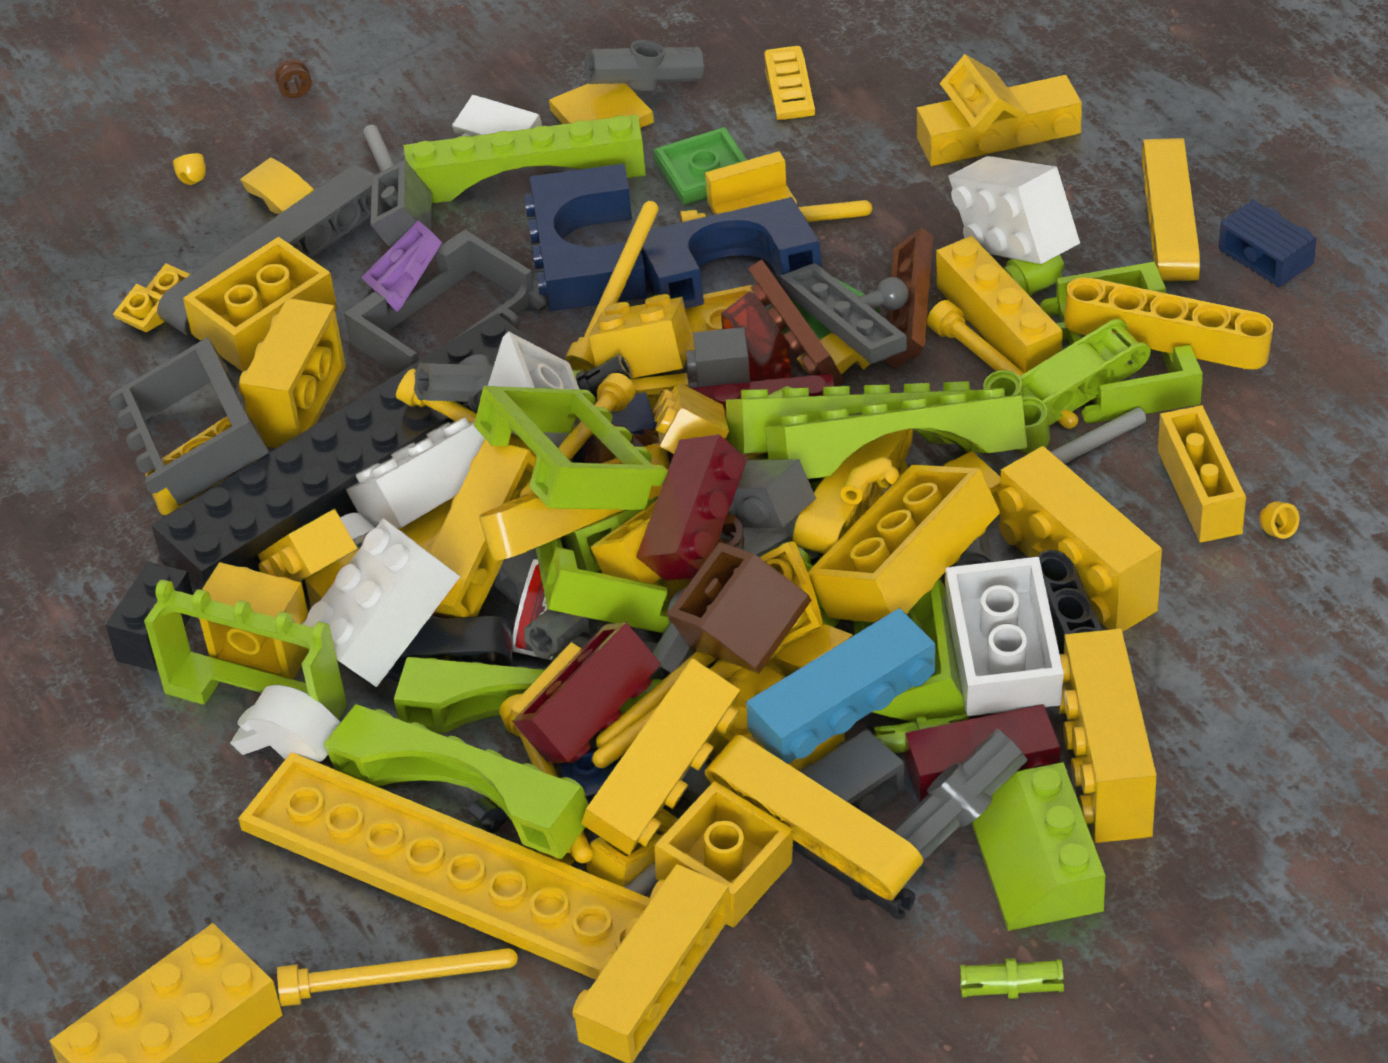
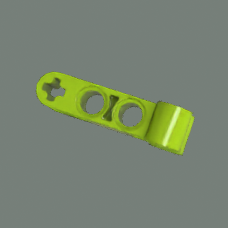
M1114 319L1021 376L1008 370H999L991 373L985 379L983 388H1004L1005 395H1022L1027 448L1017 450L1029 454L1041 446L1045 448L1050 442L1049 426L1061 419L1063 416L1061 412L1063 410H1076L1099 395V385L1123 381L1140 370L1150 357V347L1144 342L1139 343L1127 331L1128 327L1123 320Z

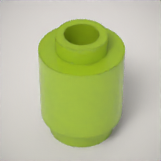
M1060 254L1042 264L1011 259L1007 261L1006 267L1003 269L1031 296L1057 283V278L1062 277L1064 262Z

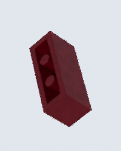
M720 434L679 440L636 556L637 559L665 581L694 578L718 543L747 462V458Z
M627 622L604 625L512 722L547 763H573L590 749L591 744L589 740L599 730L606 729L619 719L622 714L620 707L629 698L640 695L652 683L650 676L661 663Z
M1044 704L906 732V765L919 803L929 794L927 792L929 786L943 771L956 762L962 763L996 729L1001 730L1012 740L1028 759L1017 771L1060 763V745Z

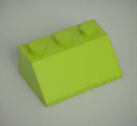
M939 578L932 590L924 594L909 610L907 615L935 643V673L924 684L918 687L912 686L896 696L887 707L878 711L874 710L872 713L914 722L915 717L925 716L926 720L966 713L945 603V586ZM854 621L855 635L875 622Z
M1064 762L1015 772L991 795L992 801L987 809L971 822L1007 931L1104 912L1105 873Z

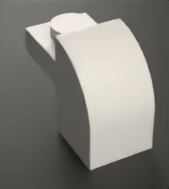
M272 685L267 686L255 705L248 708L238 720L240 728L230 743L242 755L271 746L284 759L293 752L315 762H320L327 756V751L323 744L341 722L326 707L308 694L291 687Z

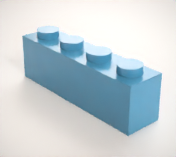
M898 608L746 701L748 731L768 752L787 764L797 758H805L819 744L836 734L847 732L856 721L872 711L884 709L896 696L912 686L918 687L924 684L935 673V643Z

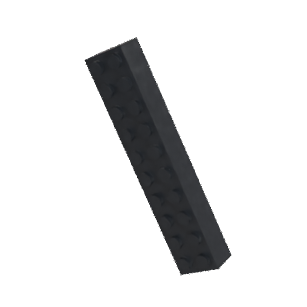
M496 313L152 524L161 562L168 567L187 571L194 592L198 589H203L219 562L236 567H246L260 572L259 563H261L258 554L288 534L333 509L336 510L340 518L350 513H358L346 491L347 488L359 482L355 476L356 474L376 463L380 465L392 459L391 454L413 442L416 444L428 438L426 434L448 422L450 424L455 422L427 405L411 407L396 398L398 386L410 369H417L420 363L459 364L465 358L479 354L488 356L494 365L502 338L508 332L536 346L538 345ZM455 401L461 404L462 406L470 409L467 402Z

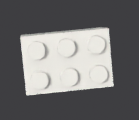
M986 156L948 176L953 189L951 192L952 200L959 209L964 224V238L973 236L989 254L1042 264L1080 244L1056 166Z
M463 417L451 424L448 422L427 433L428 438L416 444L413 442L391 454L392 459L380 465L376 463L356 474L355 476L359 482L347 488L346 491L358 513L363 515L375 528L384 518L398 529L455 497L466 479L473 458L478 454L485 440L474 427L475 421L468 423L466 417Z
M383 518L377 527L366 535L363 545L349 564L338 572L335 582L323 598L313 605L302 625L314 628L319 621L329 624L337 660L377 687L460 576Z
M1039 557L947 567L945 573V603L966 715L974 716L1008 712L1042 704L1045 707L1061 705L1064 674Z

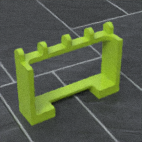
M1155 262L1057 278L1056 297L1043 300L1040 307L1048 316H1059L1061 323L1056 324L1063 330L1062 340H1068L1069 344L1072 345L1081 339L1080 334L1069 330L1064 323L1067 285L1072 280L1081 277L1094 278L1166 293V287ZM1191 345L1174 347L1173 354L1160 351L1169 373L1099 385V395L1092 399L1093 405L1086 406L1081 412L1084 421L1092 424L1114 420L1137 407L1141 408L1145 414L1200 405L1203 373Z
M483 386L474 427L491 446H508L511 431H514L532 450L537 458L529 487L548 508L645 510L651 487L662 486L668 472L664 466L652 465L650 463L652 455L645 447H634L630 443L632 434L625 427H616L611 424V412L605 407H595V397L588 390ZM577 416L623 464L571 463L543 432L571 433Z
M560 538L535 548L548 610L611 623L627 622L631 627L660 633L666 631L670 624L665 612L669 607V600L667 597V587L662 586V578L657 581L658 586L578 569L574 551L562 549Z
M161 579L158 582L155 591L157 603L144 622L165 694L205 705L219 682L262 693L267 686L281 685L308 694L326 707L338 720L340 719L347 707L329 624L319 621L313 628L294 623L290 613L281 611L275 618L253 612L249 602L239 600L235 606L212 601L208 591L198 589L194 595L175 591L171 581ZM181 613L306 647L309 649V652L302 662L306 683L191 652Z

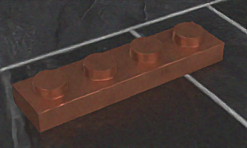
M922 227L893 249L891 277L901 279L907 285L909 291L908 300L903 307L897 310H888L887 321L904 333L907 340L906 351L884 360L894 369L908 359L916 358L922 352L926 343L925 331L928 316L930 270L933 259V235Z
M763 260L749 267L748 269L756 281V284L750 287L763 308L771 304L772 307L767 312L780 332L785 328L789 330L784 334V337L797 356L803 352L806 354V356L801 358V361L809 374H832L834 387L845 382L828 351Z

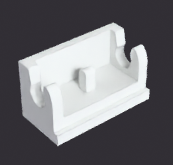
M472 95L452 127L455 133L462 134L464 132L462 136H476L499 131L535 128L542 126L539 114Z

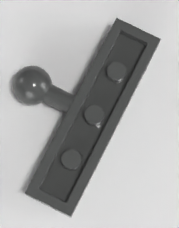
M816 263L780 276L781 287L791 299L870 364L884 361L890 356L907 350L906 335L874 310L879 307L887 310H897L905 305L908 300L909 291L907 285L901 279L896 277L885 278L877 285L876 291L857 297Z

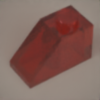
M751 291L747 292L721 313L722 329L744 327L750 382L788 378L791 375L789 343L757 295Z

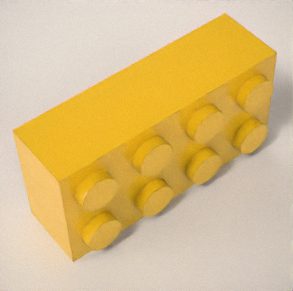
M1044 446L1001 469L999 530L1008 544L1015 545L1028 558L1038 557L1047 550H1056L1068 556L1077 570L1099 623L1103 624L1108 630L1122 629V632L1158 611L1162 548Z
M911 465L808 571L813 588L827 617L851 621L877 622L898 608L908 615L909 610L919 599L932 590L935 582L946 572V568L958 562L961 554L976 538L985 533L987 526L1000 514L981 469Z
M1122 629L1065 634L1064 654H1059L1064 675L1061 705L1057 706L1059 714L1066 713L1068 721L1063 722L1066 750L1074 749L1076 758H1071L1074 787L1082 786L1084 795L1079 796V805L1086 824L1091 825L1094 843L1153 837L1157 775Z
M212 923L53 1037L49 1042L57 1063H219L283 1015L273 980Z

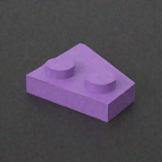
M418 220L361 278L377 294L384 297L386 302L398 312L442 242Z

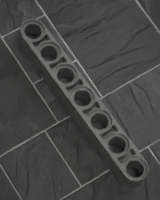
M352 165L170 288L159 300L157 307L159 317L188 337H194L191 334L183 297L278 236L311 259L371 217L372 177L375 174L360 165Z

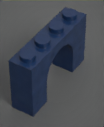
M617 164L530 176L532 193H525L524 198L527 217L535 216L533 219H528L531 243L539 242L537 245H532L535 269L543 268L544 270L536 272L539 295H548L550 311L598 305L626 242L584 247L565 241L564 238L581 227L632 219L625 165ZM641 251L618 302L647 298Z
M792 197L651 229L641 249L645 277L655 296L668 294L670 299L682 297L685 309L704 304L699 268L708 262L722 257L746 255L761 258L771 264L779 279L781 275L813 263L822 268L819 240Z

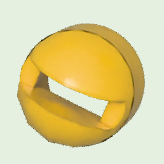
M187 154L173 160L175 174L179 181L184 184L194 185L202 181L206 175V165L202 154Z
M1281 501L1271 502L1261 510L1259 515L1261 528L1273 537L1289 538L1296 532L1299 526V512L1290 503Z

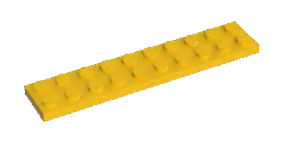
M293 752L289 754L238 818L241 830L595 980L599 976V970L605 957L610 952L615 953L623 942L627 926L632 918L636 915L641 916L650 903V898Z

